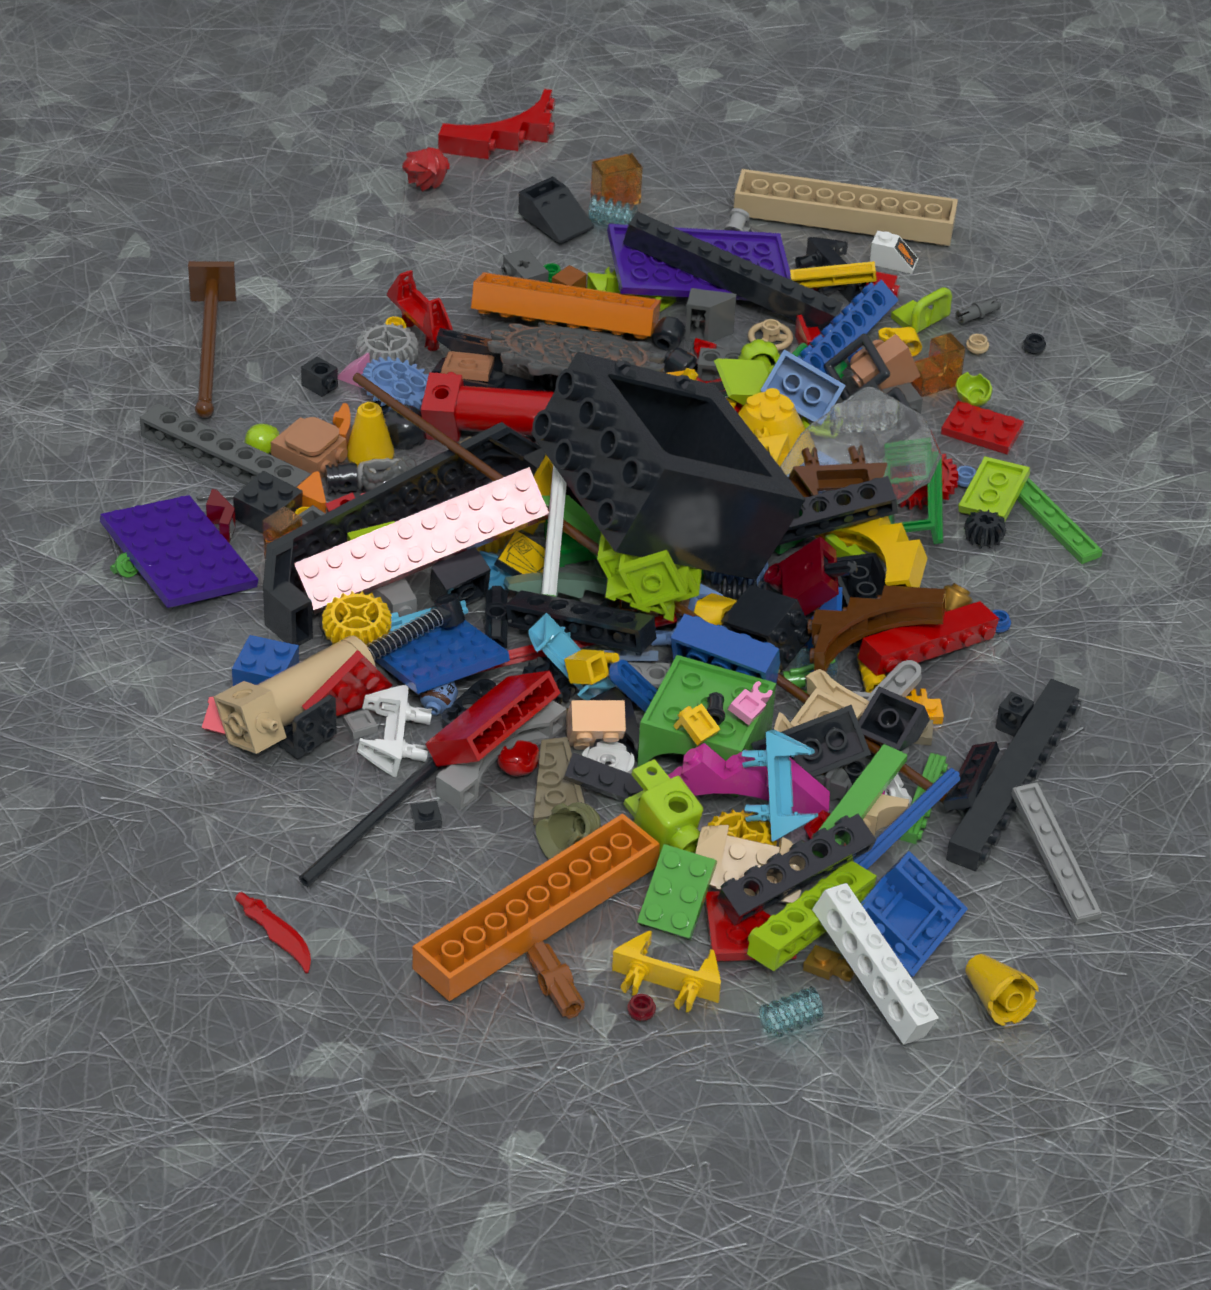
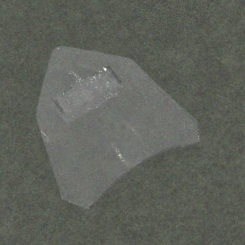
M866 387L844 402L833 405L830 412L809 425L800 434L780 468L789 477L793 466H805L801 451L806 447L809 448L810 453L813 447L817 448L820 465L851 464L848 448L855 445L856 450H858L859 446L862 445L866 463L887 462L883 477H889L898 505L909 498L917 489L930 483L942 454L922 414L874 387ZM819 491L818 494H822L826 491Z

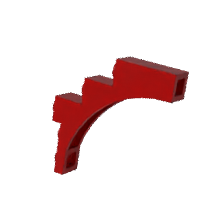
M544 89L540 100L528 110L502 121L476 125L443 123L438 134V149L445 154L489 159L491 151L494 152L495 148L518 151L521 143H524L525 140L548 143L550 135H554L555 122H552L551 113L555 109V98H552V89Z

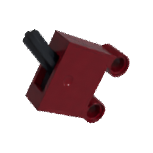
M819 536L780 563L771 565L764 574V581L781 595L798 599L806 616L839 595V576L856 574L858 568L854 560L837 562L836 549Z

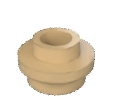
M973 334L967 340L966 348L974 354H982L988 351L989 342L986 336Z

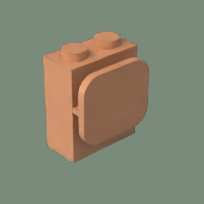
M896 334L885 342L880 339L873 341L874 346L890 371V377L880 384L882 389L911 383L921 376L908 346ZM865 347L854 354L850 360V367L854 374L851 378L858 388L879 373Z
M300 417L271 441L272 456L311 474L319 471L321 479L325 476V465L331 467V464H335L337 466V464L346 459L348 454L346 438L340 436L339 428L316 417H308L306 419Z

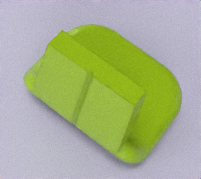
M946 287L939 288L921 298L918 302L912 300L892 311L891 318L902 328L912 327L918 333L950 315L952 293Z

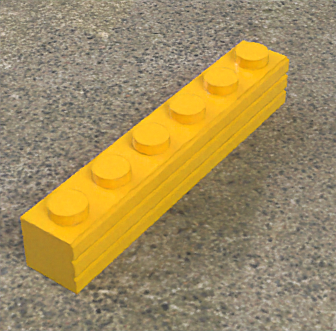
M875 261L790 270L791 280L808 288L876 281Z

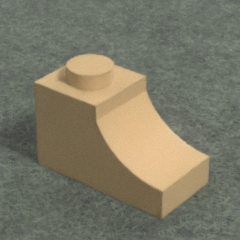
M882 794L863 821L875 836L877 830L889 826L908 808L909 799Z

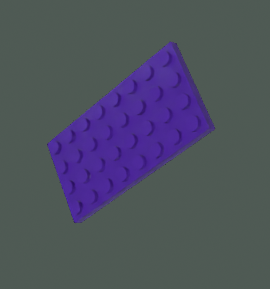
M608 224L607 234L620 294L689 297L691 288L731 293L624 245L623 241L628 225ZM673 227L785 278L791 279L780 233ZM736 295V300H747Z

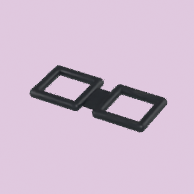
M864 333L829 359L823 367L827 375L843 383L834 367L860 347H865L879 373L851 395L845 387L840 397L847 407H851L857 401H860L864 411L855 417V423L876 459L883 461L886 459V450L880 447L866 421L895 399L910 423L911 428L890 444L910 441L923 430V427L899 387H894L886 394L883 392L880 384L890 377V371L868 334Z

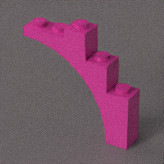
M703 743L695 749H690L684 755L683 766L677 767L672 773L668 774L670 779L680 776L694 796L712 793L739 794L769 801L767 767L744 768L743 762L755 760V758L742 756V752L732 755L725 761ZM790 758L793 790L792 811L804 814L819 813L822 810L828 812L830 791Z

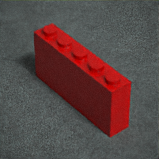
M550 671L508 676L425 744L436 766L478 762L561 693Z

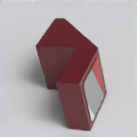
M212 489L206 503V515L213 524L219 525L220 534L230 543L236 528L235 508L217 489Z

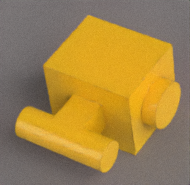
M582 649L566 657L564 661L570 683L592 685L609 676L607 664L619 661L618 653Z

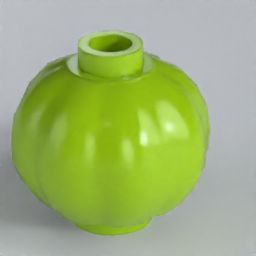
M756 339L742 347L738 359L763 360L770 365H775L781 355L774 343Z

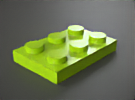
M984 456L958 505L959 512L970 515L971 512L977 513L979 509L982 511L990 510L991 513L998 512L999 517H1003L1005 522L1030 475V467Z

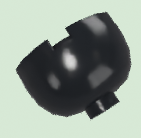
M403 404L422 418L421 410L414 406ZM392 408L386 411L384 418L395 449H413L414 444L419 443L420 446L426 441V434L423 430Z

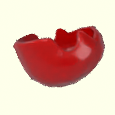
M518 740L512 749H507V746L503 747L497 757L498 764L506 774L516 777L529 775L538 765L539 748L530 741Z

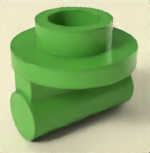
M126 552L120 554L115 564L110 566V570L114 574L118 573L123 577H132L138 572L130 558L127 557Z

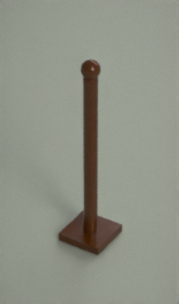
M188 261L190 301H204L198 402L195 405V412L201 418H208L214 412L212 393L218 301H236L234 261Z

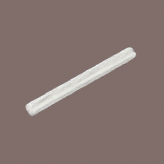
M554 465L541 594L556 596L567 483Z

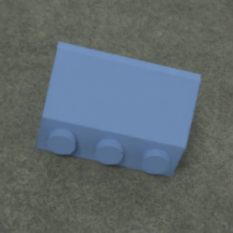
M783 350L760 391L766 392L769 388L778 389L780 394L785 395L794 403L799 414L822 427L846 385L790 352Z

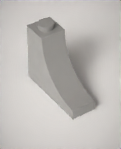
M405 578L365 594L373 593L375 598L381 597L383 603H387L390 613L398 612L399 617L417 612V598Z

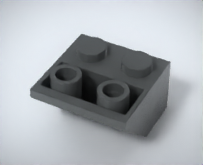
M691 288L687 302L685 341L694 342L696 338L713 342L733 334L737 294Z

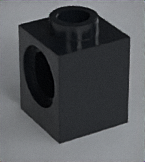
M317 356L301 366V384L323 397L338 387V368Z
M1011 691L999 705L995 729L1015 737L1033 708L1034 701Z

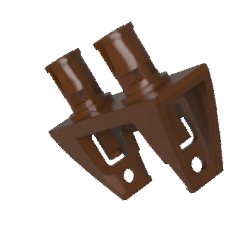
M855 445L848 448L851 464L820 465L817 448L813 447L810 453L809 448L806 447L801 451L805 466H793L788 478L803 497L818 495L819 491L837 490L851 484H859L874 478H882L887 462L866 463L863 446L860 445L858 450H856Z

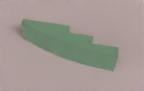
M543 572L509 576L504 579L506 587L510 590L517 592L523 590L539 594L542 592ZM558 572L556 597L559 592L582 598L585 589L606 595L608 580L584 574Z

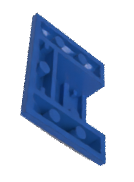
M910 851L905 853L878 880L860 902L911 978L968 910Z

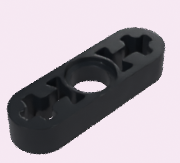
M490 679L476 681L454 701L451 707L443 711L442 728H445L468 709L463 707L464 704L476 703L497 686L496 683Z

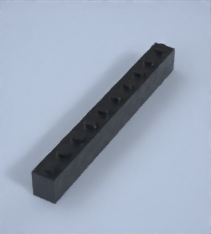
M637 211L628 224L623 241L624 245L796 321L797 315H802L807 327H818L821 332L841 311L843 303L673 228L648 215Z
M1050 679L976 797L972 807L969 808L949 840L947 861L975 872L981 863L988 861L992 845L997 846L1000 840L1001 830L1008 828L1012 812L1019 810L1011 794L1012 789L1032 784L1033 778L1038 779L1042 770V763L1049 761L1052 747L1058 746L1062 731H1067L1069 728L1072 714L1077 715L1080 709L1081 701L1078 700L1080 689Z

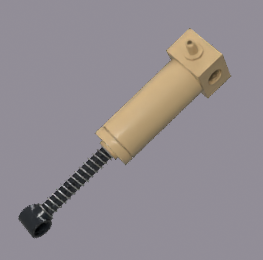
M451 593L435 599V605L431 608V611L416 617L415 620H411L413 621L411 623H405L399 629H394L393 632L390 631L388 635L384 634L383 637H379L381 639L373 640L372 643H368L370 644L368 646L356 636H348L258 685L243 681L214 696L228 743L257 754L287 738L284 727L292 724L293 719L305 711L302 705L357 650L375 666L376 658L380 659L387 652L391 653V650L402 647V644H407L408 641L412 642L413 638L418 639L419 635L423 636L430 629L434 630V627L448 628L463 623L465 616L459 595Z

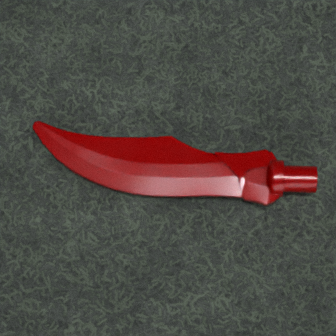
M239 892L235 900L243 906L245 916L263 926L269 939L289 953L299 963L305 973H309L311 965L310 951L301 935L288 923L271 912L262 900L250 898L244 892Z

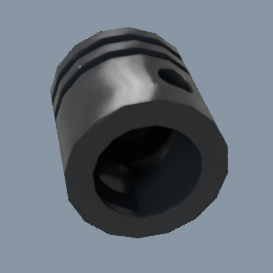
M354 462L340 463L337 466L331 464V467L325 465V481L328 494L331 491L337 493L338 490L340 492L357 491V473Z

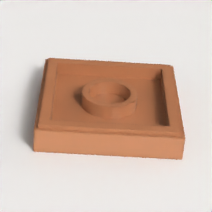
M449 351L441 373L454 372L455 374L462 375L463 379L488 382L494 366L495 356Z

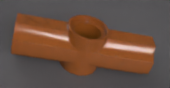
M543 941L535 943L527 951V958L537 973L542 993L545 996L550 995L562 1016H566L568 1019L578 1016L584 1009L585 1002L574 986L573 975L569 966L566 963H560L550 944H545Z

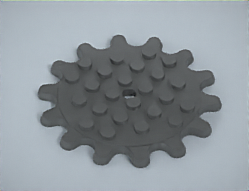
M540 321L538 322V327H528L513 323L509 324L510 332L491 331L492 340L487 343L490 352L501 353L502 363L525 365L532 375L553 374L559 376L564 369H568L577 352L618 362L624 360L628 361L631 365L659 372L664 370L662 363L665 360V355L648 352L651 348L650 343L627 341L623 339L624 335L612 334L611 331H591L586 326H580L579 328L560 327Z

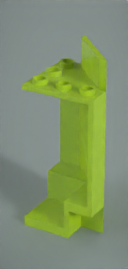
M601 533L597 560L608 578L605 598L614 601L618 598L629 602L631 607L648 613L651 610L663 614L667 620L674 621V601L680 602L699 596L702 569L674 564L667 550L645 557L617 553Z

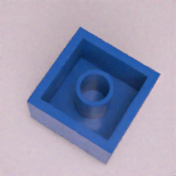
M249 635L232 667L233 686L243 681L258 685L299 663V645Z

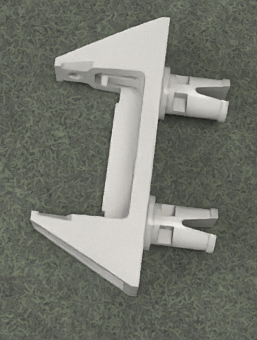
M406 685L365 695L362 706L364 710L376 711L377 714L387 717L384 738L375 740L360 738L357 752L393 777H397L402 758L408 757L412 760L426 762L428 755L427 746L408 744L403 739L406 721L411 720L415 723L429 726L432 709L415 708L409 705L407 702L409 687Z

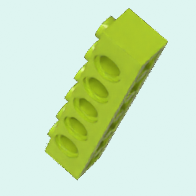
M854 861L836 869L825 879L819 880L812 889L804 891L793 903H788L777 915H772L762 926L754 928L748 937L749 947L747 955L775 971L826 932V929L812 910L826 889L847 883L856 898L861 902L875 885L877 875Z

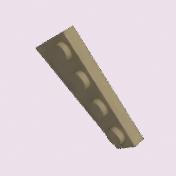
M568 737L541 740L533 825H536L540 820L548 819L552 814L551 810L558 804L564 803L568 806L575 802L584 803L580 785L563 779L572 755Z

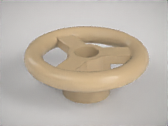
M767 319L757 323L748 331L750 343L756 340L755 333L760 329L763 332L762 340L769 342L776 340L784 341L775 345L778 351L786 349L793 341L792 331L775 319Z

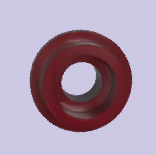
M636 994L628 1002L627 1012L633 1019L645 1021L655 1015L656 1005L649 995Z

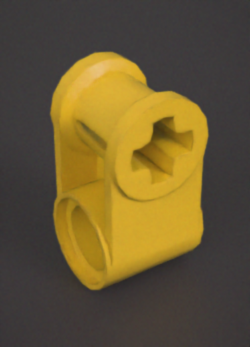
M886 327L878 332V337L883 342L896 334L908 346L912 357L919 354L922 350V344L917 332L912 327Z

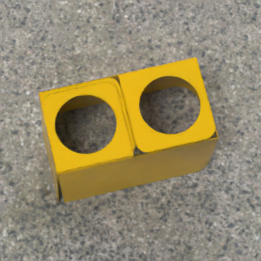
M711 593L697 601L694 613L711 624L722 625L721 620L737 600Z

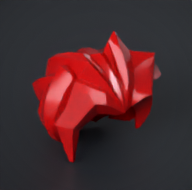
M431 147L406 153L407 158L402 164L403 172L405 171L408 176V183H416V186H420L422 191L430 186L434 189L440 186L447 170L450 169L448 158L439 149Z

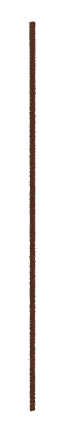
M356 373L353 376L354 382L492 481L504 478L503 475L360 373ZM563 519L562 531L598 556L599 544ZM674 601L675 612L682 617L684 614L692 617L698 616L682 603ZM778 673L777 685L805 704L810 695ZM865 737L870 752L876 755L882 746ZM904 764L899 770L902 775L925 791L933 784L907 764ZM947 793L939 800L943 804Z

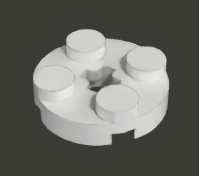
M600 741L597 742L596 747L590 749L589 746L582 753V756L604 764L606 761L611 762L609 766L630 774L634 769V755L632 752L630 755L626 751V746L618 742Z

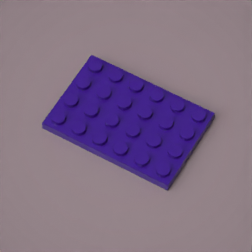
M190 495L121 510H113L100 515V523L122 551L126 552L127 557L130 558V561L167 608L258 587L259 579L224 536L220 534L219 530Z

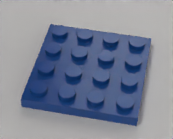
M465 620L454 627H434V630L430 629L423 636L419 635L418 639L413 638L412 642L408 641L407 644H402V647L391 650V653L387 652L385 656L382 655L380 659L376 658L375 661L415 693L419 694L508 662L510 657L509 651Z

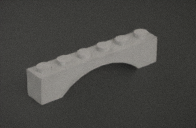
M552 700L480 761L452 764L447 769H443L436 776V795L461 811L478 797L482 777L497 760L504 746H507V749H512L518 740L537 743L544 739L554 738L566 728L567 709Z

